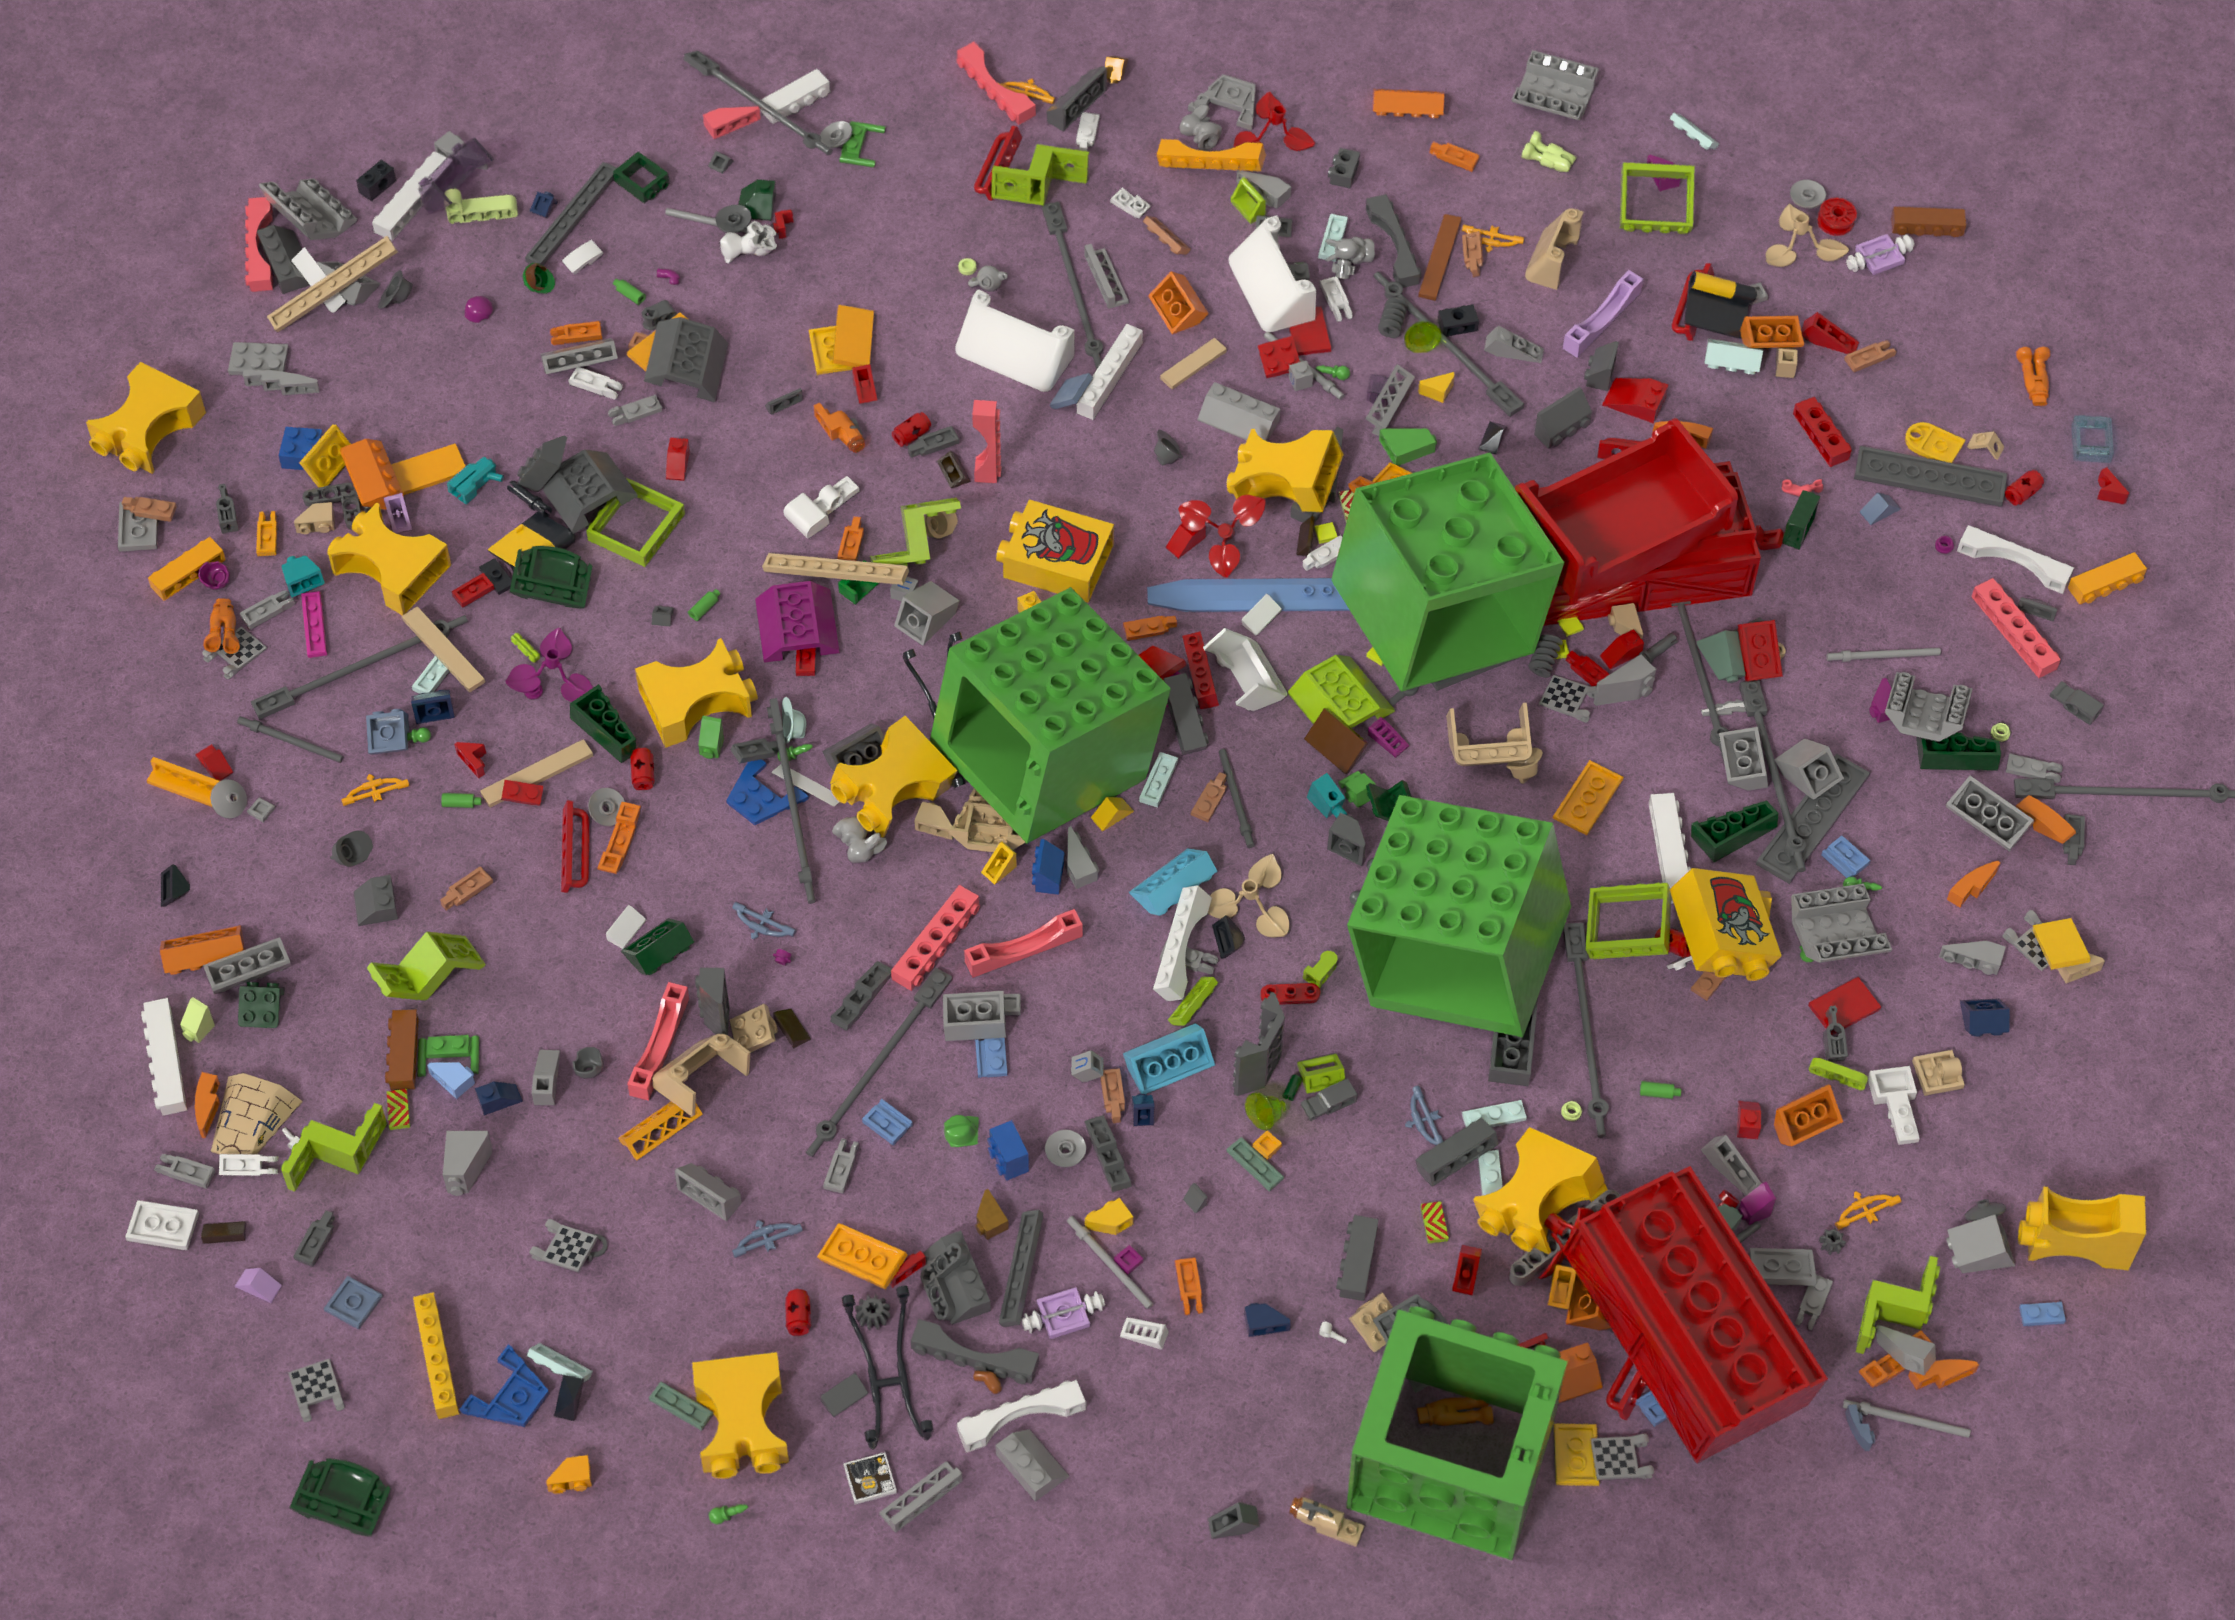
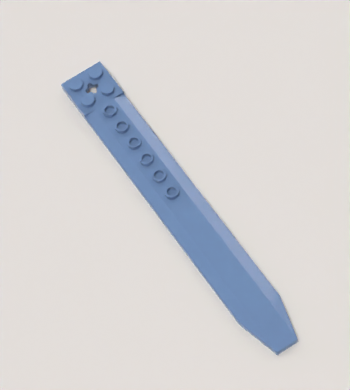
M1332 578L1184 579L1147 587L1148 605L1184 612L1250 611L1266 594L1282 609L1281 611H1350L1332 583Z

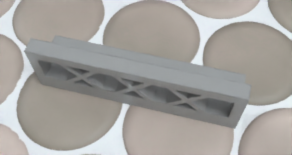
M1092 244L1085 245L1084 256L1108 309L1128 304L1127 296L1105 248L1094 251ZM1103 254L1104 260L1102 263L1099 262L1097 255ZM1102 267L1110 270L1108 276L1105 275ZM1108 280L1116 283L1114 289L1111 288ZM1114 293L1122 296L1123 300L1115 302Z
M1398 364L1394 367L1365 418L1375 425L1372 433L1379 436L1381 429H1386L1415 377ZM1397 372L1404 376L1401 381H1397ZM1389 386H1395L1394 394H1390ZM1381 399H1387L1388 405L1386 407L1382 406ZM1374 412H1380L1381 417L1379 420L1372 416Z
M947 1461L879 1512L880 1516L896 1533L963 1481L961 1471L957 1467L953 1469ZM947 1469L949 1474L938 1481L939 1473ZM925 1484H934L923 1494L921 1493L922 1486H924ZM909 1496L917 1497L914 1501L905 1506V1499H907ZM892 1509L901 1510L891 1518L887 1516V1513Z

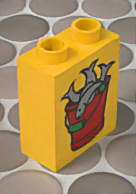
M1029 499L1023 513L1015 511L1012 516L1009 532L1013 533L1010 542L1002 540L997 550L996 561L1003 563V578L1057 594L1071 587L1085 602L1089 603L1114 546V524Z
M1692 868L1669 889L1696 971L1714 972L1717 977H1727L1732 974L1746 976V979L1749 981H1756L1766 977L1770 972L1769 967L1782 957L1754 876Z

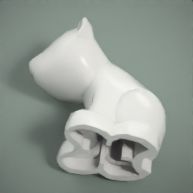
M754 221L747 228L749 233L743 237L736 233H726L720 240L721 252L725 257L726 263L729 264L741 253L756 254L757 256H764L777 247L774 240L775 230L768 225L762 226L759 222Z

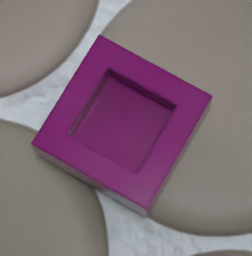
M1128 1245L1114 1257V1261L1129 1275L1143 1263V1258Z

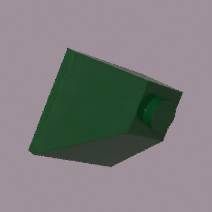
M757 179L741 189L738 205L744 206L750 211L751 219L772 220L776 199L775 181Z

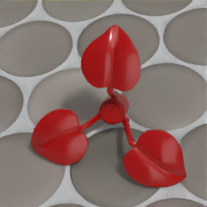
M1269 91L1256 105L1257 115L1263 119H1268L1264 129L1257 138L1254 133L1249 131L1238 133L1234 139L1233 146L1237 147L1244 143H1261L1259 140L1263 137L1270 123L1275 126L1283 123V130L1286 134L1284 143L1291 150H1306L1313 147L1315 142L1308 133L1298 127H1291L1287 131V120L1284 118L1286 109Z
M1243 495L1237 498L1233 505V512L1237 517H1235L1232 525L1223 523L1219 526L1208 518L1212 511L1209 505L1203 501H1187L1179 506L1178 511L1183 525L1190 531L1202 530L1206 522L1218 529L1219 536L1224 540L1222 541V546L1214 545L1211 547L1209 561L1218 574L1227 578L1239 564L1240 552L1236 546L1232 544L1225 545V543L1234 537V528L1237 520L1245 527L1253 526L1260 520L1265 510L1266 500L1252 495Z
M1578 1208V1216L1574 1226L1567 1223L1554 1212L1547 1217L1544 1226L1552 1231L1550 1236L1556 1240L1560 1250L1554 1256L1546 1271L1538 1277L1539 1279L1551 1276L1556 1264L1561 1265L1565 1258V1254L1562 1251L1564 1245L1558 1238V1235L1563 1236L1568 1229L1571 1230V1235L1579 1220L1594 1213L1592 1209Z

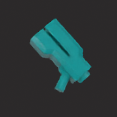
M482 457L476 463H469L447 482L448 492L456 498L461 494L458 499L467 505L477 496V490L490 479L502 482L504 475L496 473V464L491 459Z

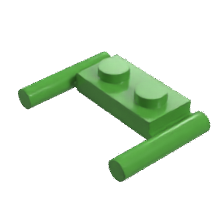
M851 121L852 135L843 144L840 162L874 167L875 160L859 158L867 131L885 133L886 127Z
M457 1035L428 1037V1039L420 1038L418 1043L417 1076H426V1058L471 1056V1070L474 1074H479V1036Z

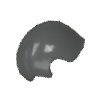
M585 1047L579 1050L576 1060L573 1061L574 1072L577 1076L584 1079L596 1077L604 1067L600 1050L595 1047Z

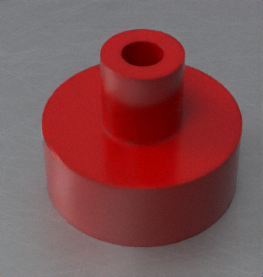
M1725 1189L1718 1195L1722 1200L1718 1207L1726 1204L1729 1207L1736 1208L1739 1204L1736 1197Z

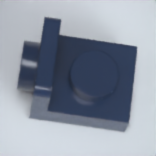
M544 191V194L537 192L529 211L548 218L553 204L557 205L558 201L549 192Z

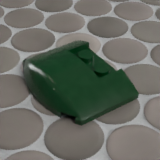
M532 546V549L524 551L519 549L509 593L524 599L530 598L570 608H585L593 566L590 563L587 565L581 560V556L557 547Z
M326 1459V1461L314 1463V1460H310L289 1509L309 1519L314 1518L349 1530L351 1533L371 1537L391 1489L388 1485L385 1487L382 1481L379 1480L380 1477L358 1464L340 1459Z

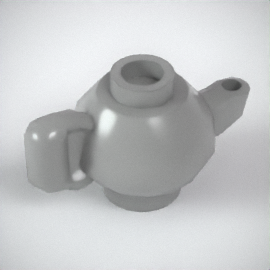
M985 265L979 270L977 277L972 278L968 282V285L970 287L979 285L983 290L995 291L1001 286L1002 280L1007 279L1008 274L999 271L995 267Z

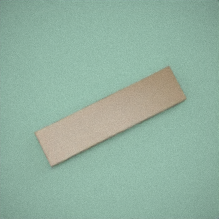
M1213 338L1161 374L1160 379L1173 390L1226 353L1227 348L1217 339Z

